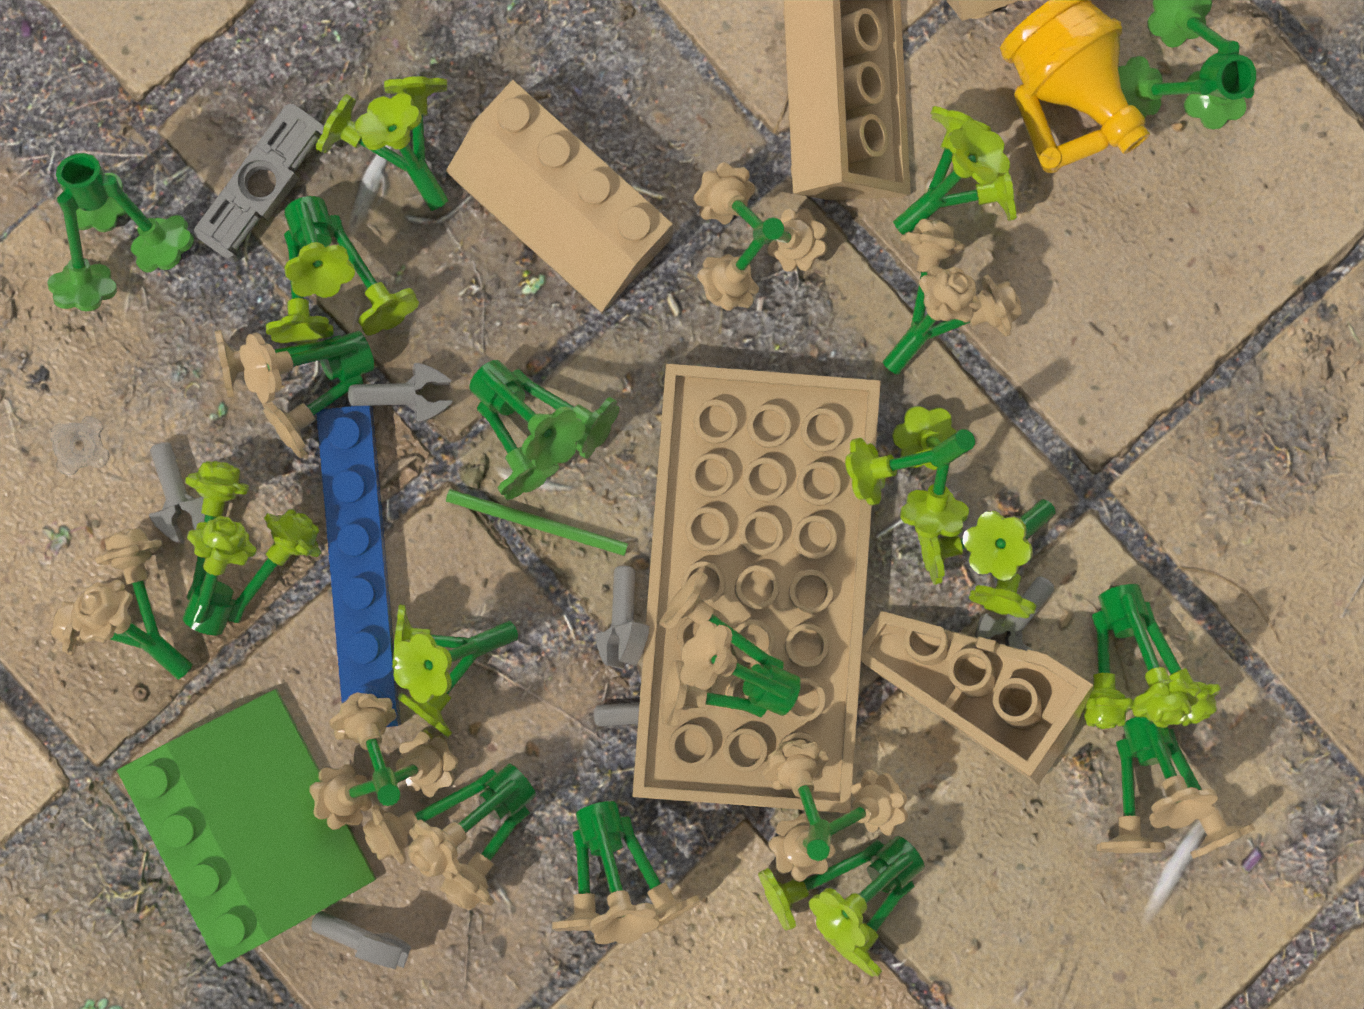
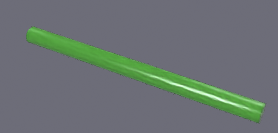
M449 489L446 497V502L625 556L628 547L626 542Z

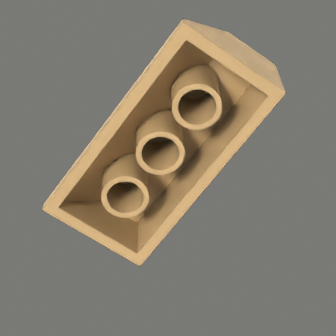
M784 0L783 16L785 21L789 102L788 120L790 125L793 194L824 200L892 198L911 195L901 0Z
M514 80L476 118L446 170V173L602 314L673 237L672 222Z

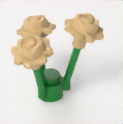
M509 763L498 773L491 768L475 782L415 814L410 810L397 817L393 813L385 812L377 804L372 806L373 818L363 827L365 841L371 848V852L377 853L379 860L393 855L398 863L402 865L406 863L405 848H407L408 836L410 835L414 840L409 845L410 851L408 856L411 863L419 868L420 873L426 877H434L441 874L445 876L440 890L446 894V897L451 902L469 911L479 903L492 906L495 901L487 891L489 887L485 876L494 865L491 860L513 829L530 814L525 805L537 795L528 779L514 765ZM484 790L479 795L482 804L459 823L451 822L443 830L437 827H430L425 823V821ZM488 814H491L498 821L507 816V819L481 854L476 852L468 864L459 863L457 847L466 840V833Z

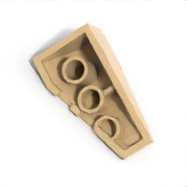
M883 611L880 612L862 638V664L1037 785L1040 784L1070 740L1094 688L1093 684L1047 654L1017 649L998 644L994 640L945 630L937 625Z

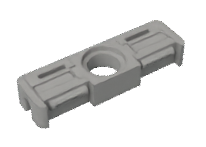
M286 105L194 229L195 236L232 263L238 262L240 259L234 254L260 218L263 217L269 221L298 182L299 178L296 176L295 171L317 143L323 133L324 126L296 105ZM260 170L271 171L276 178L274 190L265 197H255L250 194L248 189L250 177Z

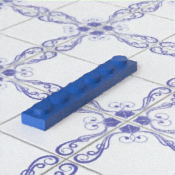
M351 406L322 409L317 413L341 702H346L350 695L357 692L371 693L377 698H389L392 701V709L395 710L397 717L386 727L400 726L399 699L397 698L398 685L394 679V670L392 668L394 640L373 407Z

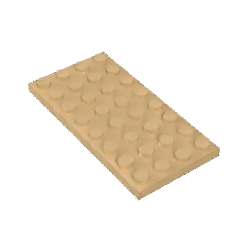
M666 364L646 625L649 626V633L643 651L632 797L804 810L801 798L794 795L792 788L775 790L772 787L771 781H766L762 773L769 765V754L776 751L779 744L784 741L800 739L805 740L807 743L816 742L820 751H825L829 757L828 762L822 768L823 777L813 781L814 790L811 794L817 810L839 813L850 812L872 505H869L866 500H858L852 489V478L846 470L845 459L850 453V442L852 439L862 438L866 444L872 443L876 448L881 381ZM695 572H703L708 576L706 583L700 591L699 598L714 608L713 614L762 651L784 662L783 670L799 676L801 680L799 696L792 709L786 715L780 716L767 710L763 717H758L743 710L705 704L703 709L684 706L676 727L663 724V689L666 680L669 678L671 663L673 660L682 661V649L689 639L695 637L700 625L687 616L680 619L673 628L668 627L665 629L660 625V621L668 610V605L672 598L684 587L685 583ZM730 643L731 655L736 657L737 663L749 669L753 665L759 664L734 644ZM719 674L715 683L707 690L709 693L746 699L749 697L743 693L744 680L732 674L728 677Z

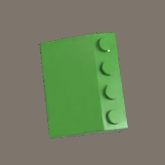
M277 689L117 769L128 794L218 967L269 941L377 879L349 825L345 824L339 829L332 830L328 827L327 818L318 819L314 816L315 801L309 789L313 783L320 782V770Z

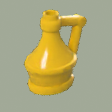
M1091 0L1047 1L1015 27L1000 46L1003 59L1009 64L1014 63L1023 83L1015 90V101L1041 167L1047 173H1055L1061 167L1105 150L1109 145L1118 147L1125 155L1140 146L1150 136V133L1144 126L1146 122L1144 116L1135 106L1128 105L1121 89L1118 71L1120 36L1122 34L1121 21L1108 17L1094 6ZM1039 100L1070 106L1079 110L1102 126L1101 130L1093 131L1057 146Z

